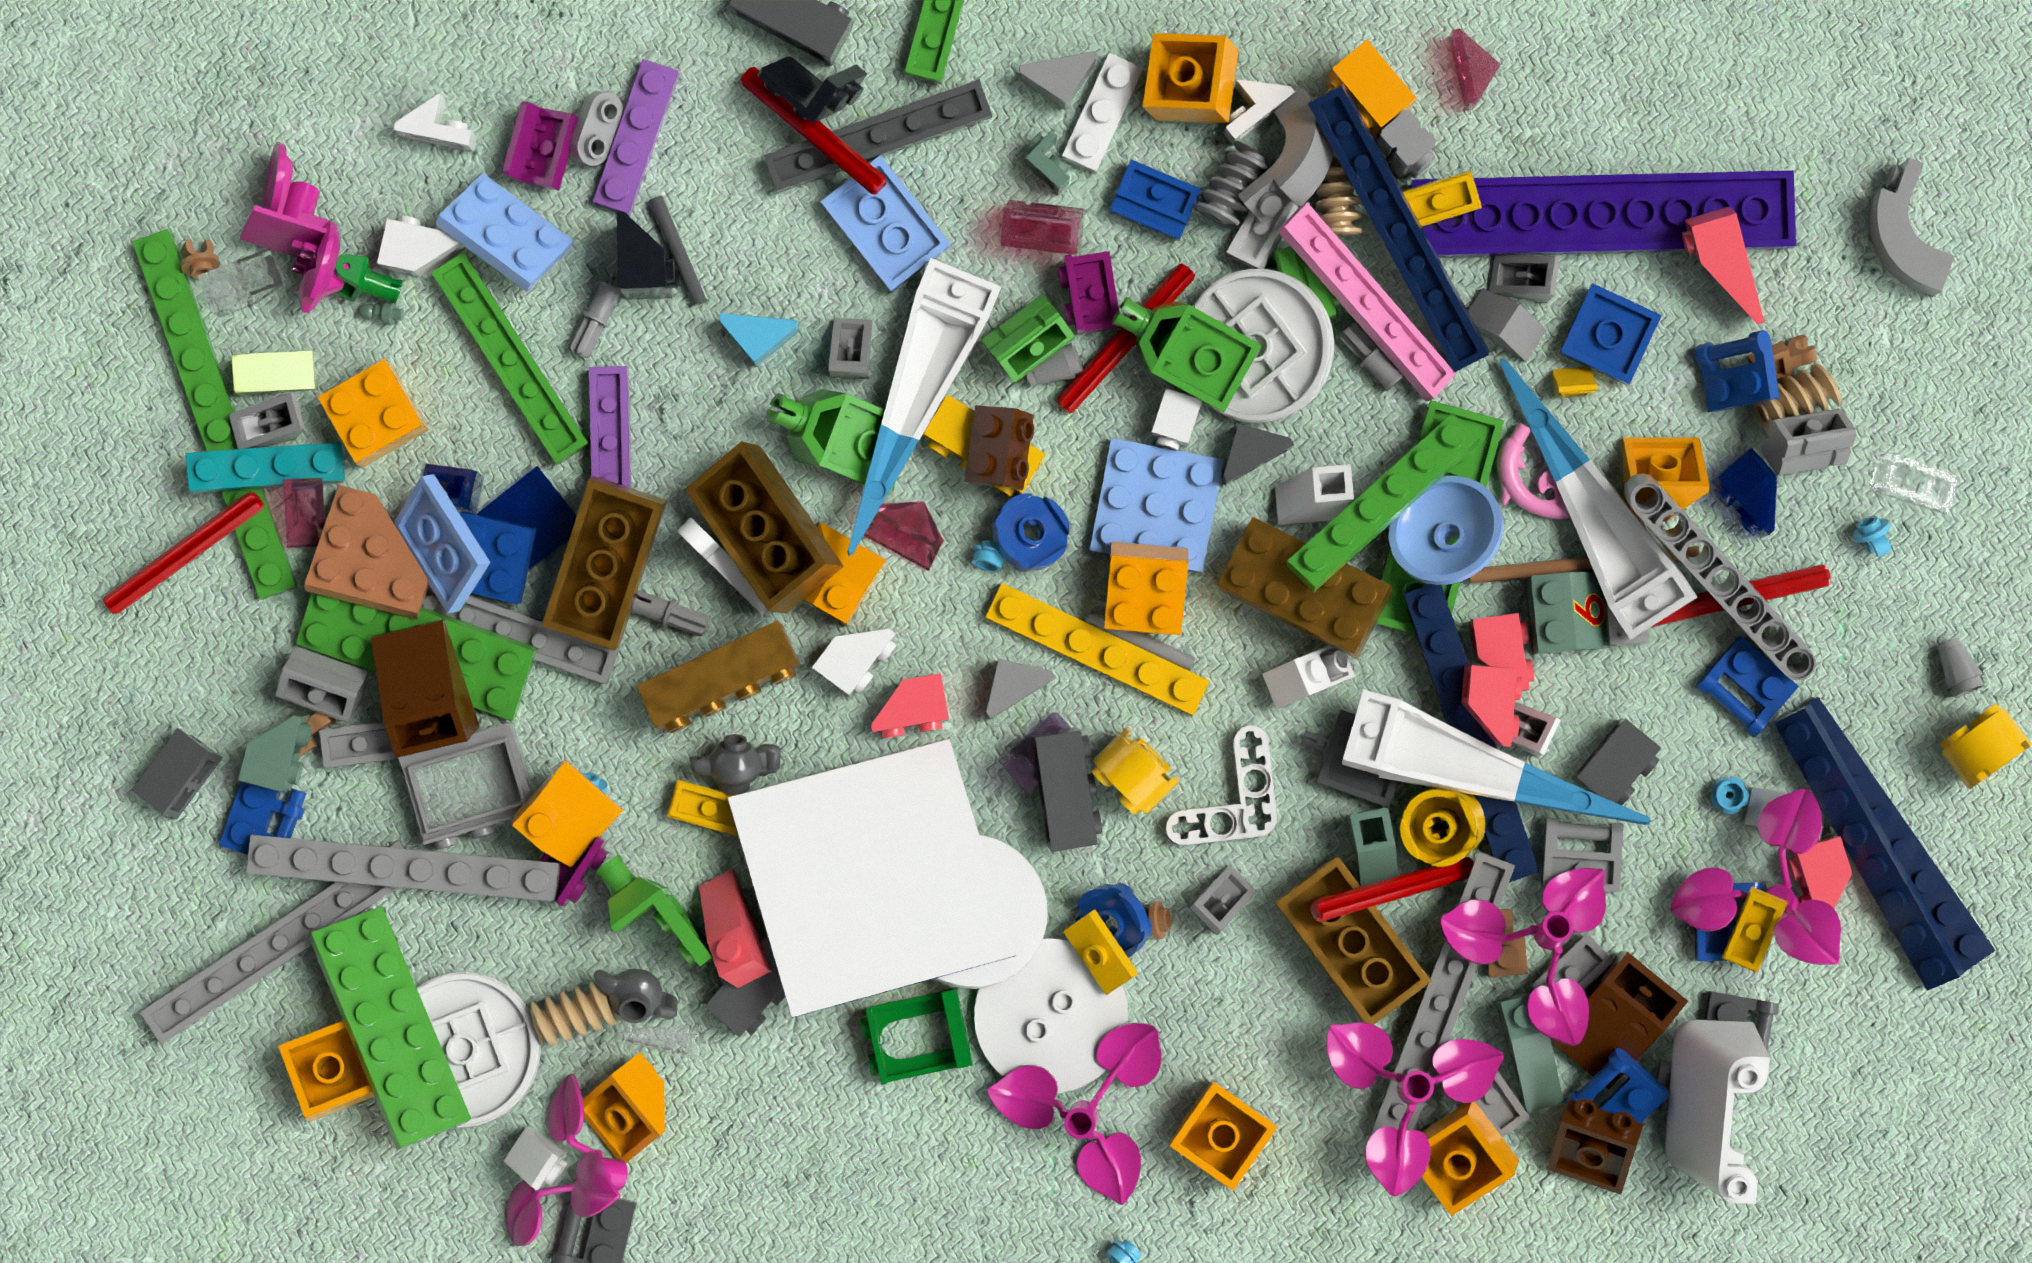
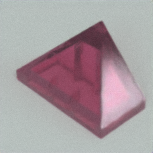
M1461 29L1452 30L1448 40L1465 110L1469 111L1475 108L1501 64Z
M323 478L283 479L287 548L317 547L325 526Z
M924 501L882 504L864 534L865 537L928 571L932 567L944 542Z

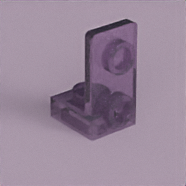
M1052 712L998 761L1027 794L1039 784L1036 781L1037 769L1035 767L1031 734L1071 728L1057 712Z

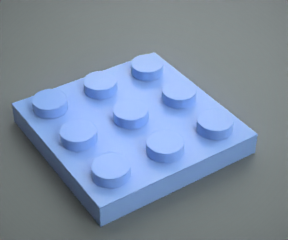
M1111 438L1089 552L1110 555L1111 542L1188 548V571L1202 573L1224 460Z

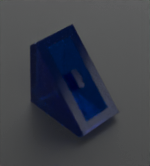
M426 463L423 476L434 474L457 510L471 513L477 512L484 481L482 474L471 469Z

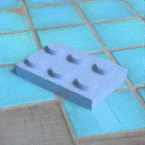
M880 155L870 163L885 176L887 182L878 194L873 195L851 177L821 201V205L888 290L893 293L925 268L930 258L936 259L951 247V243Z
M484 173L438 215L435 223L525 292H528L571 249L574 242L573 239Z
M435 475L421 476L395 519L394 525L426 575L428 584L447 614L458 612L484 574L490 561Z

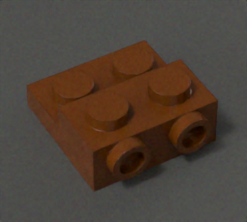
M1568 1099L1547 1170L1621 1195L1644 1124L1635 1121L1634 1117L1626 1112L1613 1114L1598 1109L1596 1104L1588 1099L1578 1101Z

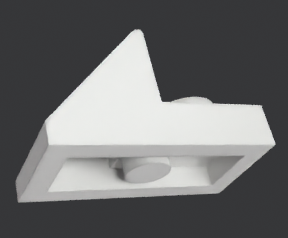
M1237 80L1235 88L1251 108L1247 110L1242 106L1230 115L1229 125L1225 127L1224 131L1225 137L1234 146L1235 141L1243 139L1275 114L1273 111L1293 96L1295 91L1291 86Z
M442 94L435 95L396 121L393 129L402 138L474 152L477 139L471 130H467L468 124L455 120H446L445 125L441 124L446 102Z

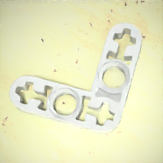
M690 517L677 532L763 615L767 611L766 607L733 559Z
M1251 725L1242 727L1233 738L1239 804L1181 810L1173 813L1168 818L1165 828L1167 836L1172 842L1179 845L1243 839L1268 835L1274 830L1277 824V813L1267 736L1261 728ZM1246 732H1252L1254 738H1260L1261 745L1255 747L1254 750L1255 759L1263 756L1264 765L1250 764L1241 767V759L1249 760L1247 748L1240 747L1239 744L1240 740L1246 738ZM1250 770H1259L1265 776L1266 784L1259 792H1251L1244 785V777ZM1267 794L1269 803L1261 802V811L1263 814H1269L1270 822L1264 823L1263 830H1257L1256 824H1249L1248 821L1249 816L1255 815L1254 803L1246 806L1245 797L1259 798ZM1218 812L1228 814L1232 820L1230 831L1223 835L1214 833L1210 827L1212 816ZM1197 814H1205L1203 826L1207 834L1206 838H1199L1200 830L1189 831L1186 839H1181L1179 833H1173L1172 825L1178 824V817H1185L1187 823L1199 822Z

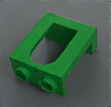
M957 988L870 1006L865 1009L867 1016L860 1017L864 1039H872L875 1053L868 1055L871 1074L873 1078L880 1077L881 1085L952 1068L959 1069L973 1066ZM945 1010L953 1048L904 1059H895L883 1051L880 1044V1036L883 1029L889 1023Z

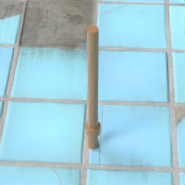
M1662 545L1676 563H1682L1666 545ZM1698 546L1687 548L1686 556L1696 557L1700 554ZM1588 557L1484 567L1481 571L1470 577L1469 583L1523 579L1534 575L1567 572H1593L1594 570Z

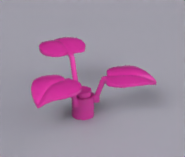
M1800 789L1777 797L1763 808L1758 819V830L1763 841L1770 846H1779L1778 858L1782 884L1770 887L1766 893L1788 901L1781 920L1775 925L1774 936L1781 950L1792 958L1816 965H1836L1840 962L1841 923L1838 914L1830 904L1824 901L1806 900L1800 903L1791 890L1792 883L1789 879L1786 849L1796 854L1807 853L1818 841L1822 829V816L1818 801L1810 790ZM1705 868L1690 875L1679 886L1673 897L1670 910L1673 916L1683 920L1693 928L1702 931H1716L1726 927L1735 917L1737 904L1734 898L1746 900L1748 893L1741 890H1733V878L1728 871L1720 868Z
M1581 868L1567 871L1554 877L1544 887L1541 899L1543 908L1549 914L1537 925H1531L1526 929L1510 934H1502L1506 926L1502 912L1494 904L1485 900L1464 902L1443 915L1440 919V927L1446 942L1461 958L1475 964H1489L1497 961L1502 955L1501 941L1509 942L1528 935H1533L1536 943L1541 948L1552 950V957L1546 976L1547 986H1539L1530 993L1526 1005L1527 1015L1535 1029L1549 1038L1570 1046L1578 1045L1582 1041L1589 1020V1005L1586 994L1582 987L1573 979L1564 978L1554 983V975L1559 956L1563 952L1561 945L1571 937L1573 932L1584 933L1595 929L1604 917L1606 909L1604 870Z
M1137 1022L1118 1026L1109 1031L1101 1040L1096 1058L1103 1068L1111 1072L1090 1102L1085 1100L1077 1101L1070 1109H1066L1061 1101L1054 1099L1058 1092L1056 1079L1048 1070L1037 1065L1020 1066L1009 1072L988 1089V1095L997 1109L1019 1126L1028 1129L1047 1127L1054 1118V1107H1056L1060 1112V1117L1065 1119L1064 1126L1070 1136L1077 1139H1097L1098 1141H1090L1082 1147L1077 1159L1078 1172L1083 1181L1093 1190L1108 1196L1120 1205H1123L1129 1199L1137 1185L1141 1171V1154L1135 1141L1125 1133L1116 1132L1105 1139L1101 1132L1094 1131L1099 1120V1112L1096 1107L1116 1076L1126 1086L1139 1087L1151 1082L1159 1072L1162 1052L1158 1029L1153 1025Z
M1362 1022L1335 1024L1329 1027L1326 1039V1050L1330 1065L1343 1083L1356 1089H1367L1373 1085L1378 1074L1383 1078L1394 1080L1398 1083V1096L1407 1104V1109L1400 1121L1399 1129L1390 1126L1379 1128L1369 1137L1365 1147V1160L1370 1172L1391 1196L1401 1195L1411 1189L1423 1176L1430 1161L1431 1150L1426 1135L1418 1130L1406 1131L1407 1124L1416 1110V1105L1428 1100L1433 1094L1434 1084L1442 1082V1089L1445 1095L1453 1101L1471 1103L1479 1100L1491 1088L1504 1059V1054L1486 1043L1470 1039H1455L1443 1043L1432 1055V1066L1439 1075L1430 1077L1423 1071H1412L1403 1076L1401 1073H1393L1383 1069L1392 1059L1393 1048L1388 1035L1381 1028L1373 1024Z
M571 1073L555 1091L548 1108L547 1121L549 1132L554 1141L563 1142L566 1140L568 1145L585 1153L577 1166V1175L574 1178L576 1182L574 1184L542 1188L536 1191L524 1180L515 1186L510 1194L506 1209L507 1229L514 1246H527L538 1235L542 1223V1206L539 1199L543 1196L571 1191V1205L575 1214L579 1217H590L600 1213L619 1199L621 1195L618 1190H621L626 1183L628 1170L624 1160L604 1158L601 1150L589 1148L578 1142L574 1136L581 1131L584 1120L583 1101L575 1074Z

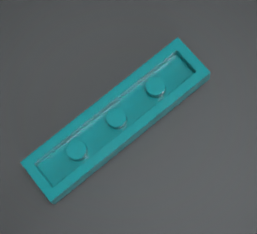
M342 442L185 453L189 493L340 483L345 481Z

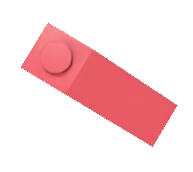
M1730 207L1686 219L1687 231L1682 233V238L1687 254H1694V257L1756 324L1764 323L1736 212Z
M731 869L699 885L707 943L719 977L739 988L771 972L736 872Z

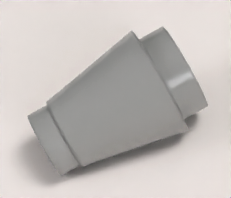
M1069 343L1035 367L1026 376L1033 387L1038 384L1042 385L1076 378V374L1083 371V366L1076 347L1073 343Z
M1958 637L1937 646L1947 690H1952L1955 697L1969 694L1984 686L1981 679L1984 674L1963 644H1961Z

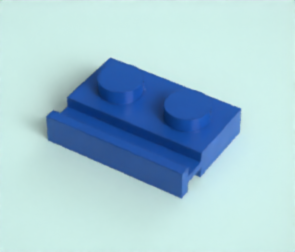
M1131 159L1109 212L1171 239L1180 241L1201 188Z

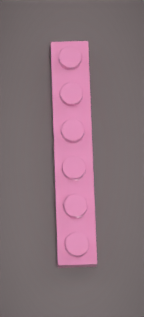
M1309 203L1300 206L1277 231L1424 400L1434 399L1456 373Z

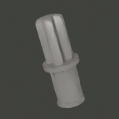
M600 281L587 311H582L581 313L583 319L570 344L572 352L585 358L591 356L604 327L608 328L610 325L607 321L618 297L621 295L620 290Z
M1356 322L1350 323L1340 332L1339 338L1361 361L1359 366L1361 368L1365 366L1385 387L1386 391H1389L1404 377Z
M639 590L637 593L638 599H634L631 613L663 623V628L667 629L668 626H672L696 636H702L708 627L709 617L707 615L678 605L676 599H672L670 602L645 593L643 590Z

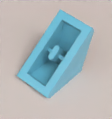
M720 313L722 326L756 367L794 337L799 330L797 320Z

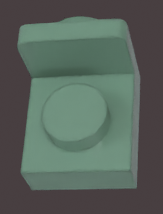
M1051 130L1045 137L1041 134L1037 135L1027 146L1025 151L1029 155L1026 157L1025 165L1056 194L1060 195L1069 185L1070 177L1066 174L1069 169L1055 155H1051L1050 158L1045 155L1057 141V135Z

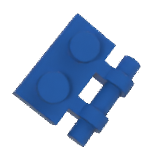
M241 781L219 845L248 855L250 835L291 838L297 820H302L305 811L302 805L307 793L292 788L288 802L279 800L280 791ZM274 811L283 814L276 835L267 832Z

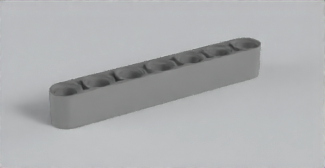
M1641 473L1630 477L1625 484L1624 495L1636 514L1788 678L1797 681L1808 678L1815 670L1816 659L1805 642L1652 476ZM1641 488H1653V495L1648 501H1635L1636 493ZM1668 515H1677L1679 517L1678 523L1674 528L1669 530L1661 529V522ZM1697 542L1704 544L1703 551L1698 556H1686L1687 548L1691 544ZM1717 571H1729L1725 582L1721 584L1711 583L1712 576ZM1747 597L1754 598L1750 609L1742 612L1737 611V604L1740 600ZM1767 626H1779L1775 636L1767 639L1762 638V632ZM1803 652V658L1798 664L1787 665V659L1791 654Z

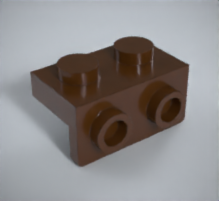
M975 405L964 482L1023 490L1025 479L1029 472L1028 454L1030 441L1034 436L1033 414L1016 408Z

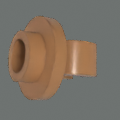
M191 239L185 241L181 248V255L183 257L181 269L184 274L191 275L195 279H203L211 276L219 268V257L213 254L214 246L211 240L204 241L201 246L202 253L193 249Z
M1152 901L1149 908L1143 906L1148 920L1152 924L1151 935L1156 940L1164 939L1166 932L1170 931L1172 926L1171 913L1168 908H1164L1161 901Z

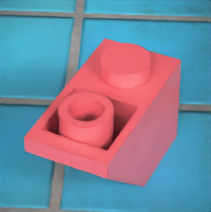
M1519 613L1468 621L1474 660L1482 666L1518 669L1517 677H1522V691L1530 690L1529 682H1534V669L1532 660L1525 659L1523 644L1529 643L1526 621H1520Z
M1464 664L1461 703L1495 744L1511 747L1512 739H1516L1519 732V717L1514 715L1515 700H1520L1522 694V677H1517L1518 669Z
M941 673L902 680L872 722V732H881L882 739L905 735L904 728L919 725L920 732L942 729V721L949 720Z
M1832 836L1817 841L1814 847L1804 854H1796L1789 850L1791 859H1787V867L1794 882L1799 881L1803 894L1798 897L1800 903L1806 900H1820L1835 908L1852 875L1841 836Z

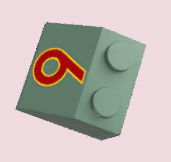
M1595 572L1534 575L1525 579L1532 655L1609 648L1607 646L1604 594Z

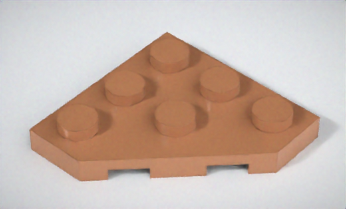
M338 485L304 583L305 591L418 620L428 589L426 575L376 494Z

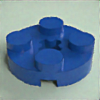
M1024 493L1011 498L1000 508L991 525V533L998 552L1020 572L1042 570L1055 563L1064 554L1067 547V535L1070 533L1069 522L1062 508L1055 501L1047 497L1042 499L1038 496H1032L1033 494ZM1026 523L1030 528L1036 526L1039 529V532L1036 534L1037 541L1025 537L1023 534L1025 531L1023 524Z
M1124 883L1099 885L1084 894L1077 904V907H1080L1078 910L1079 916L1075 918V923L1095 909L1128 958L1144 946L1146 939L1152 933V924L1148 920L1143 905L1132 893L1131 888ZM1109 915L1117 922L1118 929L1115 926L1109 928L1106 921L1109 919Z

